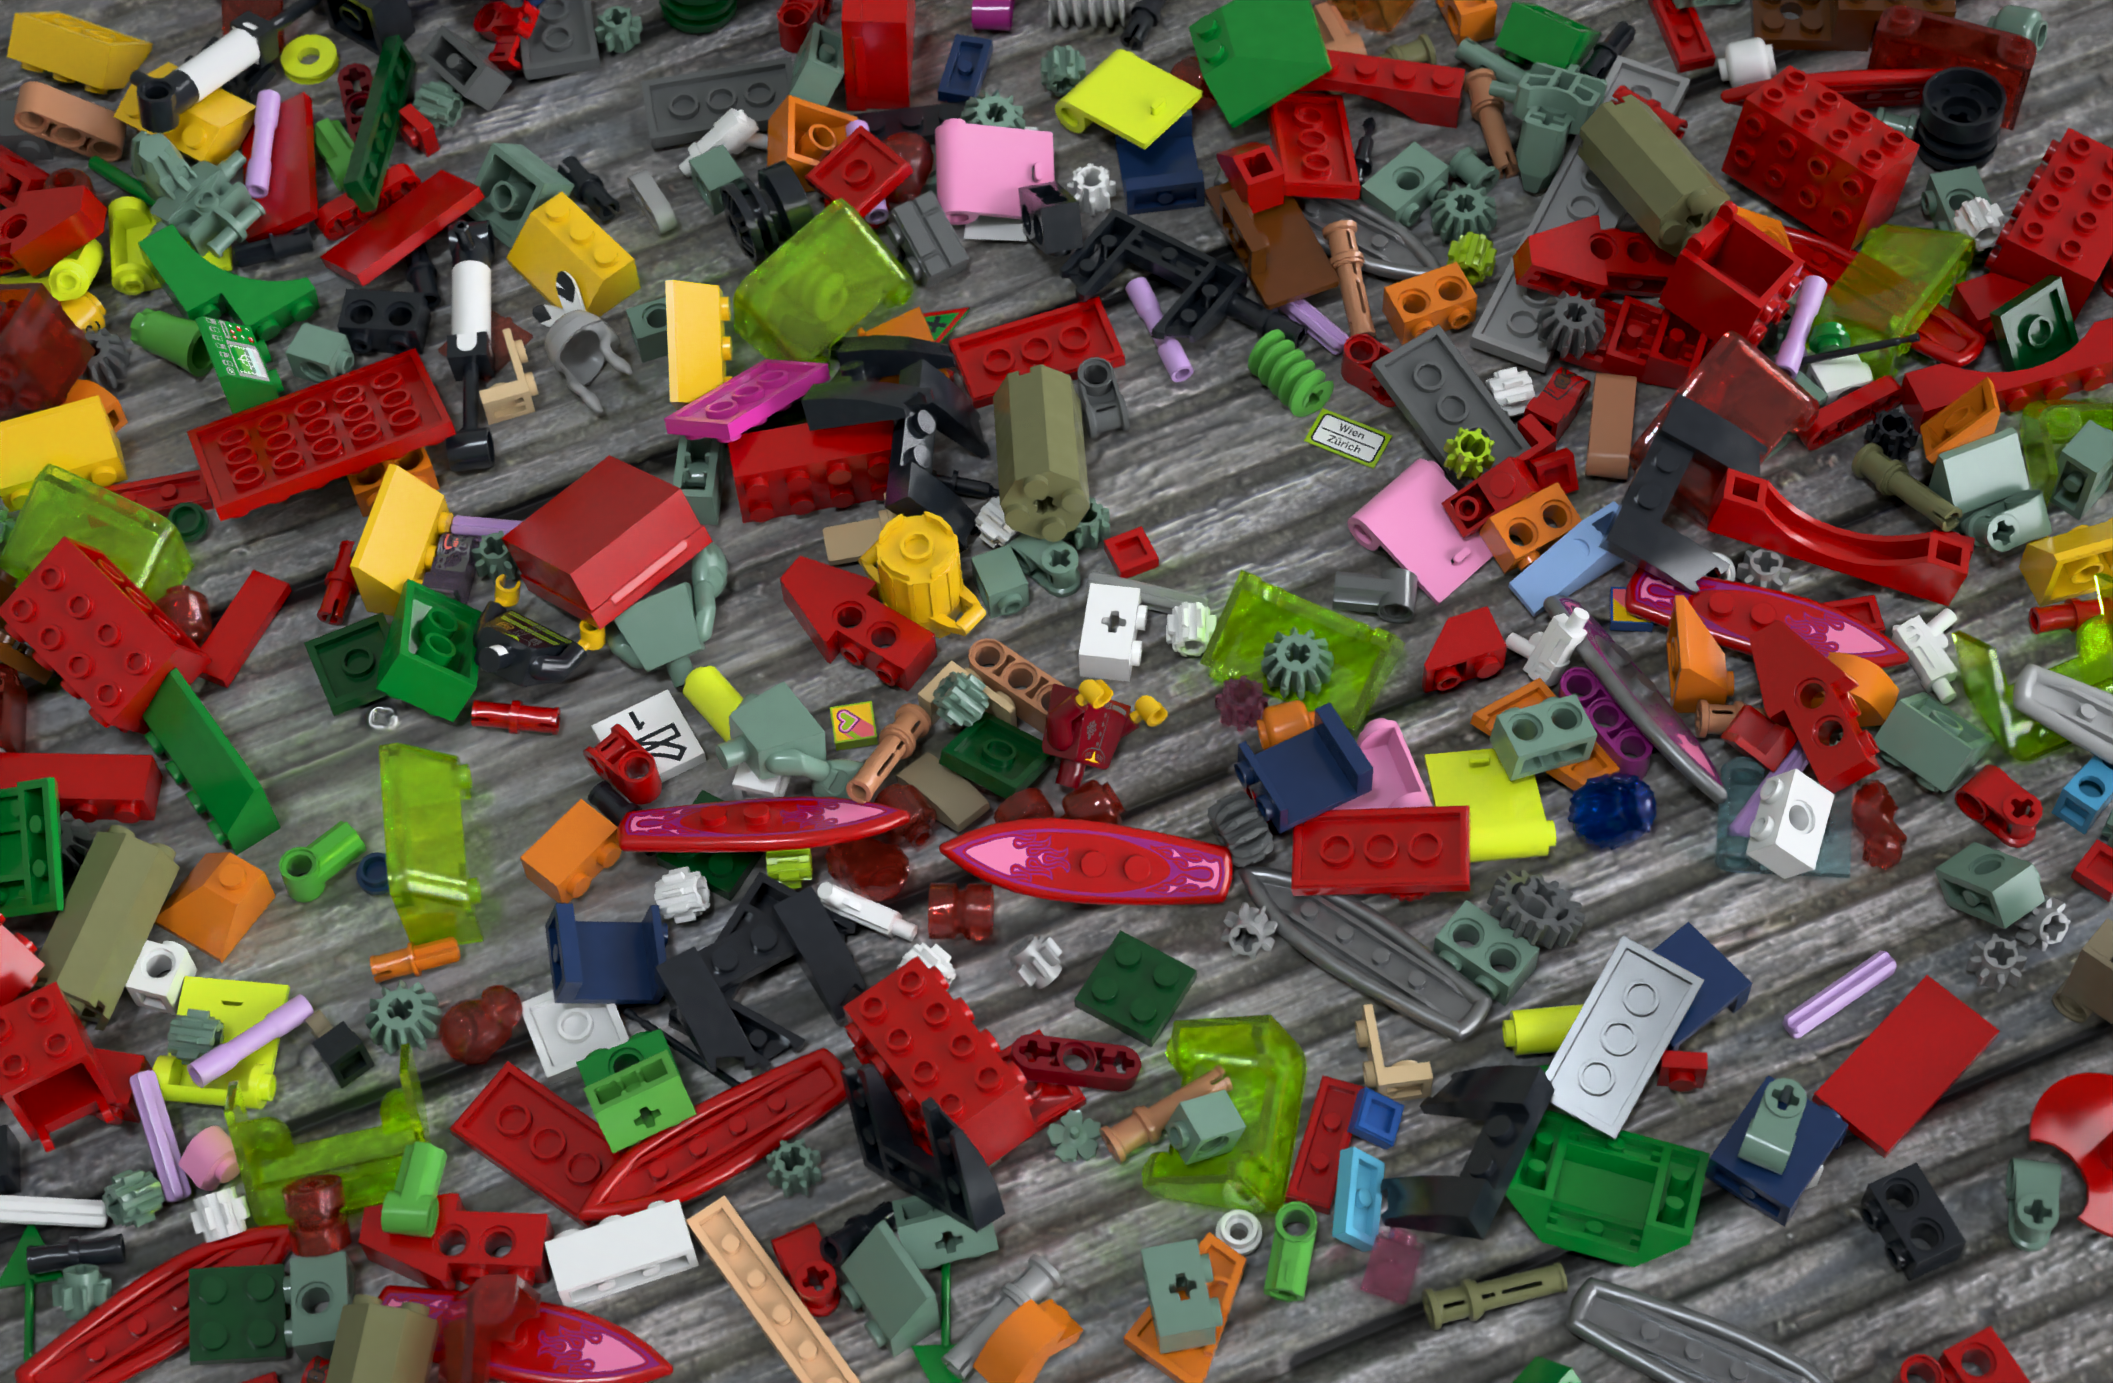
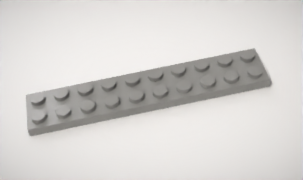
M1618 55L1606 77L1607 89L1604 103L1612 99L1618 101L1612 95L1619 86L1625 85L1628 89L1647 100L1654 98L1661 103V108L1676 115L1689 90L1691 79ZM1577 134L1516 251L1530 235L1593 215H1599L1601 229L1619 228L1627 211L1578 155L1579 146L1583 148V140L1579 137L1580 135ZM1512 257L1471 335L1470 346L1545 373L1556 350L1547 352L1546 342L1538 341L1536 320L1539 311L1542 310L1549 296L1557 298L1558 296L1517 285Z

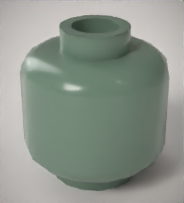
M2006 5L2000 9L1996 16L1990 17L1986 28V37L1991 39L1992 48L1997 54L2026 59L2031 57L2035 51H2041L2047 38L2048 24L2042 19L2041 13L2036 9Z

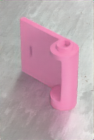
M957 118L947 119L935 129L937 200L951 225L969 224L975 221L979 215L1022 219L1018 188L1054 181L1053 132L967 124L964 120Z
M1417 459L1352 515L1347 523L1353 537L1364 548L1375 551L1381 546L1402 569L1413 572L1418 578V586L1438 606L1488 562L1493 555L1479 532L1463 538L1441 504L1458 492L1446 479L1443 469L1434 461Z
M1378 718L1368 722L1360 733L1357 744L1374 768L1372 791L1331 810L1433 807L1398 723L1385 718Z

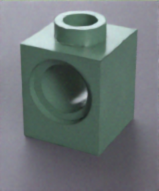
M722 144L689 160L693 185L714 216L724 212L720 194L721 186L731 182L738 187L739 178L745 176Z
M666 297L626 309L630 331L642 363L667 356Z
M303 322L285 352L293 375L315 383L351 372L354 364V354L345 334Z
M1010 544L971 557L973 581L991 619L1001 615L1015 614L1022 608L1030 605L1028 582Z
M1224 1089L1179 1102L1165 1129L1171 1145L1178 1150L1184 1163L1188 1165L1231 1152L1246 1129V1125Z

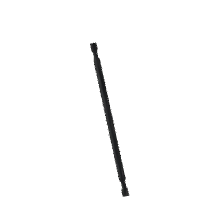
M1916 333L1903 338L1897 337L1805 356L1800 366L1894 347L1901 343L1920 341V335ZM1774 363L1744 370L1740 378L1746 375L1772 372Z
M630 1008L624 1011V1016L636 1021L645 1030L652 1032L660 1029L648 1020L639 1017ZM662 1030L667 1044L730 1087L741 1083L717 1066L716 1072H710L699 1054Z

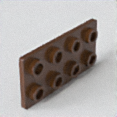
M1229 181L1205 190L1206 200L1266 309L1271 310L1339 286V277L1293 196H1284V204L1253 214L1248 202L1242 203Z

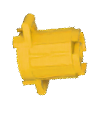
M924 511V514L919 516L906 517L903 514L896 516L886 523L879 534L878 540L858 559L867 577L877 582L879 599L884 605L931 631L939 639L951 633L966 636L987 614L977 597L963 583L958 537L953 533L952 527L938 515ZM962 611L963 615L955 622L954 620Z

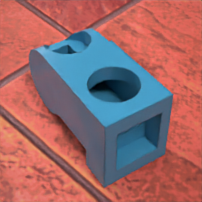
M2094 755L2062 789L2051 813L2085 835L2094 825L2097 817L2113 799V765Z

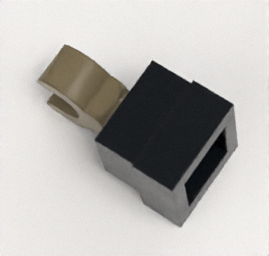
M320 1010L304 1020L312 1029L311 1033L316 1038L312 1043L315 1051L341 1089L375 1066L361 1039L354 1031H351L344 1021L333 1027Z

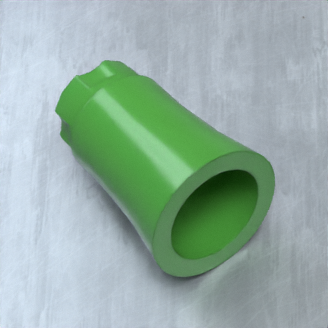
M145 308L144 311L137 313L130 325V339L135 345L141 346L145 351L180 366L196 377H202L213 369V363L196 321L178 317L161 310L154 311L149 308Z

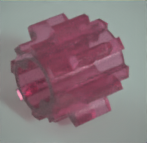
M1242 675L1240 679L1236 680L1232 678L1228 681L1225 680L1223 682L1222 694L1215 695V708L1221 710L1220 722L1222 724L1226 723L1228 726L1233 725L1237 727L1238 731H1243L1245 727L1250 726L1253 728L1257 726L1256 720L1261 718V713L1268 707L1269 701L1268 698L1262 697L1263 684L1258 683L1256 680L1253 682L1248 680L1246 675Z

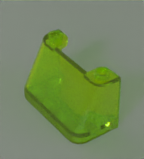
M840 198L827 206L740 283L733 298L734 331L767 359L827 363L830 369L831 347L880 303L889 309L896 305L898 307L903 306L913 294V278L859 212L847 201Z
M1885 223L1878 229L1873 227L1865 237L1861 251L1824 296L1819 312L1814 317L1805 344L1806 348L1809 349V338L1812 335L1813 328L1825 322H1837L1845 327V331L1850 335L1851 344L1849 347L1897 337L1903 338L1915 334L1946 293L1951 296L1955 284L1969 279L1976 239L1959 231ZM1906 342L1894 347L1858 354L1862 363L1866 362L1869 365L1873 381L1886 375H1891L1895 378L1898 372L1894 368L1896 356L1900 357L1902 353L1906 354L1910 349L1911 343Z
M46 464L35 478L0 555V568L19 579L15 585L18 588L63 536L69 537L101 550L161 609L194 568L193 561L180 532L167 518L53 464Z
M1241 569L1200 661L1202 665L1211 669L1208 677L1230 687L1234 680H1237L1285 702L1300 700L1296 696V692H1290L1283 699L1280 694V687L1270 689L1267 684V675H1263L1261 671V661L1265 658L1264 647L1266 643H1274V636L1277 631L1288 637L1293 626L1296 627L1300 635H1304L1312 628L1315 633V640L1326 638L1328 651L1332 652L1334 656V665L1330 669L1332 671L1331 680L1328 684H1321V691L1318 693V696L1306 690L1305 697L1301 701L1306 705L1308 712L1315 711L1316 708L1330 702L1347 729L1358 732L1396 665L1406 643L1395 634L1378 627L1373 630L1368 624L1361 621L1357 622L1291 594L1283 588L1261 581L1262 578Z
M1271 1014L1175 1020L1171 1038L1166 1045V1056L1168 1062L1182 1076L1181 1088L1219 1064L1225 1071L1222 1079L1228 1076L1233 1085V1090L1227 1092L1245 1123L1246 1129L1231 1152L1188 1165L1184 1163L1178 1150L1170 1143L1168 1153L1165 1151L1154 1152L1149 1156L1148 1161L1145 1162L1142 1169V1186L1152 1196L1160 1199L1227 1210H1245L1257 1215L1277 1214L1285 1202L1306 1079V1058L1302 1048Z

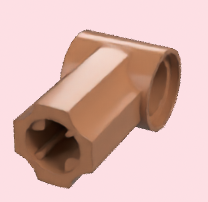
M1327 2L1314 6L1313 11L1326 49L1367 55L1361 36L1357 32H1350L1336 6H1331Z

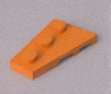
M1538 678L1473 713L1470 724L1491 736L1496 716L1505 710L1513 707L1525 708L1539 704L1547 698L1557 696L1541 678ZM1595 741L1589 760L1545 772L1584 797L1615 780L1620 768Z
M1210 1232L1200 1242L1198 1248L1200 1255L1207 1253L1209 1255L1213 1273V1282L1206 1283L1209 1298L1218 1297L1222 1312L1223 1325L1216 1327V1344L1160 1354L1150 1305L1123 1337L1126 1346L1177 1383H1205L1246 1268L1247 1258ZM1185 1290L1176 1292L1179 1294L1181 1301L1189 1299L1186 1296Z

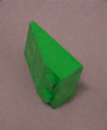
M407 579L404 583L379 662L376 689L393 699H401L417 706L432 716H440L454 722L477 688L479 665L474 662L477 649L473 646V629L482 612Z

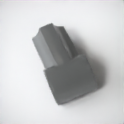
M1391 568L1385 570L1381 575L1336 571L1333 609L1377 613L1382 620L1394 624L1409 622L1415 615L1418 578L1413 572L1402 568Z

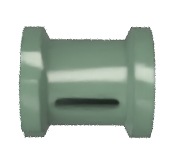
M1879 107L1877 119L1912 139L1918 115L1912 114L1910 117L1888 113L1885 108Z
M1470 146L1460 150L1449 164V175L1453 178L1462 179L1466 184L1470 182L1474 190L1485 187L1486 193H1489L1500 177L1499 170L1495 166L1488 167L1477 157L1476 150Z

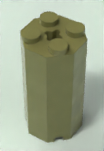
M1633 95L1621 97L1625 102L1617 105L1612 101L1602 103L1580 128L1579 137L1583 140V148L1579 146L1578 155L1652 241L1667 253L1678 257L1679 253L1685 248L1688 239L1694 233H1699L1716 216L1720 206L1725 201H1730L1731 197L1648 105Z
M1040 364L1030 367V373L1019 376V371L1008 373L993 396L999 498L1004 512L1005 523L1012 530L1040 540L1046 539L1056 542L1062 540L1067 532L1076 529L1089 510L1090 501L1079 396L1075 393L1070 375Z
M111 825L108 832H97L64 901V910L59 912L38 955V958L45 965L36 974L38 979L35 985L27 993L21 995V997L56 981L83 1026L86 1027L88 1021L98 1022L94 1030L104 1031L180 869L173 861L176 852L167 845L161 843L150 844L135 837L131 830L120 825Z
M364 1294L354 1295L353 1303L343 1305L325 1383H428L439 1334L438 1321L428 1317L430 1308L412 1302H403L401 1308L382 1305L383 1301L380 1298Z

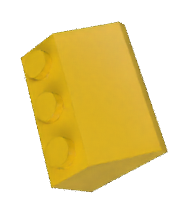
M59 11L22 12L14 14L7 57L20 61L21 68L34 72H44L46 70L53 73L52 78L66 83L78 81L85 84L84 89L87 91L107 94L109 89H123L130 81L131 73L138 70L151 52L153 43Z
M167 62L147 75L152 78H163L177 69L178 66ZM131 84L113 117L137 132L142 130L151 135L157 134L147 131L141 126L136 93L137 87ZM218 88L180 114L179 125L175 129L161 134L169 139L182 155L196 162L205 160L217 166L236 150H239L254 122L256 106Z
M562 191L530 213L506 257L507 263L551 305L560 308L563 307L556 289V277L560 271L568 272L575 279L579 287L586 311L599 317L641 288L635 259Z
M665 280L670 403L676 410L683 408L733 378V376L726 377V361H732L733 348L731 336L725 337L724 321H731L730 297H723V292L719 285Z
M99 395L0 422V497L9 509V513L30 509L35 505L69 498L86 490L111 486L114 483L128 480L120 441Z
M388 465L350 564L366 611L373 613L383 612L385 615L390 616L395 614L404 583L407 579L429 588L428 580L432 570H437L435 566L438 563L437 553L442 535L444 539L447 534H451L453 514L449 512L444 495L398 465Z
M2113 517L2107 522L2092 526L2080 525L2067 533L2053 537L2046 536L2031 541L2026 545L2019 569L2040 607L2113 587Z

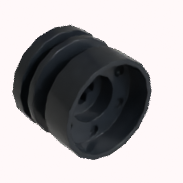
M1950 67L1935 73L1927 80L1922 92L1919 108L1920 115L1914 134V142L1920 145L1917 153L1923 161L1936 169L1950 171L1976 166L1979 169L1993 159L2007 103L2005 88L1997 78L1983 70L1971 67Z
M783 160L758 170L759 190L746 176L739 178L738 187L730 182L721 186L720 189L729 228L745 254L753 262L765 258V249L769 254L777 251L780 247L777 233L780 234L785 242H792L795 245L816 236V222L806 193L793 169Z

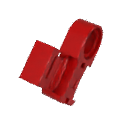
M524 0L522 7L512 8L505 2L500 1L489 2L478 11L473 23L474 30L489 41L496 42L493 52L489 53L487 59L501 71L521 70L523 65L514 59L521 40L520 36L525 39L531 36L540 10ZM522 18H528V22L526 23Z

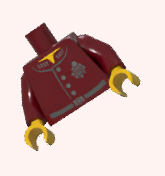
M1092 679L1084 680L1078 689L1053 683L1048 714L1046 715L1042 751L1043 753L1062 758L1055 783L1080 790L1086 765L1106 770L1111 763L1118 742L1123 737L1138 729L1139 722L1142 720L1150 727L1161 724L1167 718V710L1153 697L1144 695L1139 697L1134 705L1135 711L1131 712V706L1111 700L1113 691L1101 679L1096 681Z

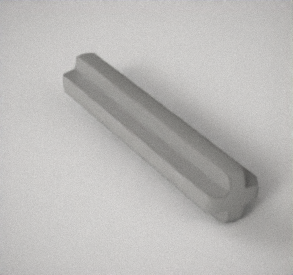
M1096 571L1090 573L1086 584L1087 594L1089 593L1090 583L1140 588L1141 605H1147L1148 609L1172 614V609L1175 606L1182 605L1183 602H1200L1204 607H1208V598L1205 596Z

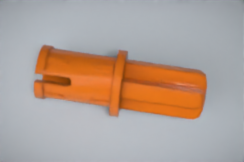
M447 937L416 946L414 942H409L406 948L370 956L372 975L376 974L374 980L377 984L413 973L418 977L422 975L423 970L458 962L461 958L460 947L454 937Z

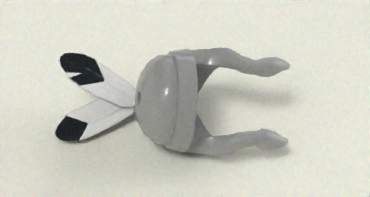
M560 271L556 277V289L563 308L543 304L535 306L532 314L541 324L551 327L546 335L544 348L553 367L557 371L564 373L568 389L579 395L588 408L597 413H602L604 410L598 397L585 386L590 384L603 368L604 357L617 371L632 375V369L626 360L614 353L620 347L618 334L602 318L586 311L575 279L568 272Z

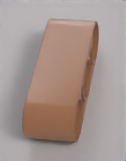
M27 82L21 85L13 119L19 129L90 158L99 156L107 162H115L122 156L127 125L113 117L114 111L44 83Z
M1606 373L1595 374L1585 475L1627 479L1637 377Z
M985 638L975 642L969 649V668L975 671L981 677L983 683L994 692L1001 691L1008 695L1016 706V716L1044 734L1053 683L1065 685L995 639ZM985 664H994L992 667H982ZM1017 686H1027V687H1028V688L1023 689V690L1015 689V687H1017Z

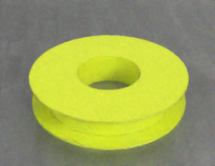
M316 34L303 35L290 41L284 47L280 58L284 73L288 79L302 85H313L327 80L335 73L339 65V56L334 43L330 39ZM305 56H319V59L312 64L300 63Z

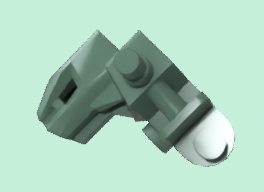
M1535 62L1531 67L1530 73H1525L1519 84H1507L1492 80L1488 95L1505 99V102L1514 104L1512 114L1523 120L1516 156L1524 190L1539 193L1541 189L1549 188L1562 163L1568 134L1580 135L1581 126L1604 103L1607 89L1606 79L1579 73L1580 66L1576 64H1571L1566 70L1544 62Z
M141 130L132 139L131 163L133 171L145 192L156 201L151 207L150 213L157 223L145 238L173 224L186 242L190 241L194 250L200 256H205L210 252L218 259L222 257V253L235 240L243 242L248 236L246 229L260 216L266 214L265 209L256 200L252 199L244 184L236 182L232 185L229 182L247 162L244 155L236 150L217 166L204 160L190 168L179 150L163 134L151 135Z

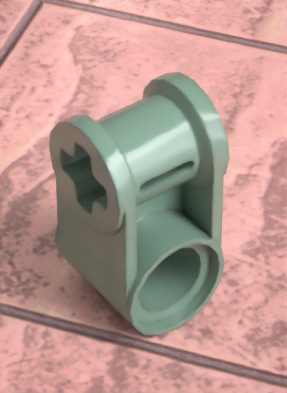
M2036 489L2013 494L2004 501L1974 512L1970 515L1965 525V535L1975 538L1974 546L1981 548L1990 547L1992 550L2000 552L2009 551L2014 547L2044 538L2052 533L2043 492Z
M1020 533L1008 543L1023 573L1041 585L1051 595L1067 597L1076 593L1080 588L1081 576L1077 570L1079 558L1073 546L1063 540L1056 542L1046 539L1040 540L1024 533Z
M1779 1078L1769 1083L1765 1089L1756 1116L1750 1122L1737 1158L1778 1174H1783L1797 1137L1795 1133L1807 1101L1805 1090L1800 1083L1789 1078ZM1779 1101L1788 1104L1786 1110H1781L1777 1107Z
M2011 1157L2006 1177V1197L2008 1198L2007 1232L2011 1242L2021 1250L2037 1252L2043 1249L2050 1240L2051 1230L2058 1222L2061 1187V1165L2059 1163Z

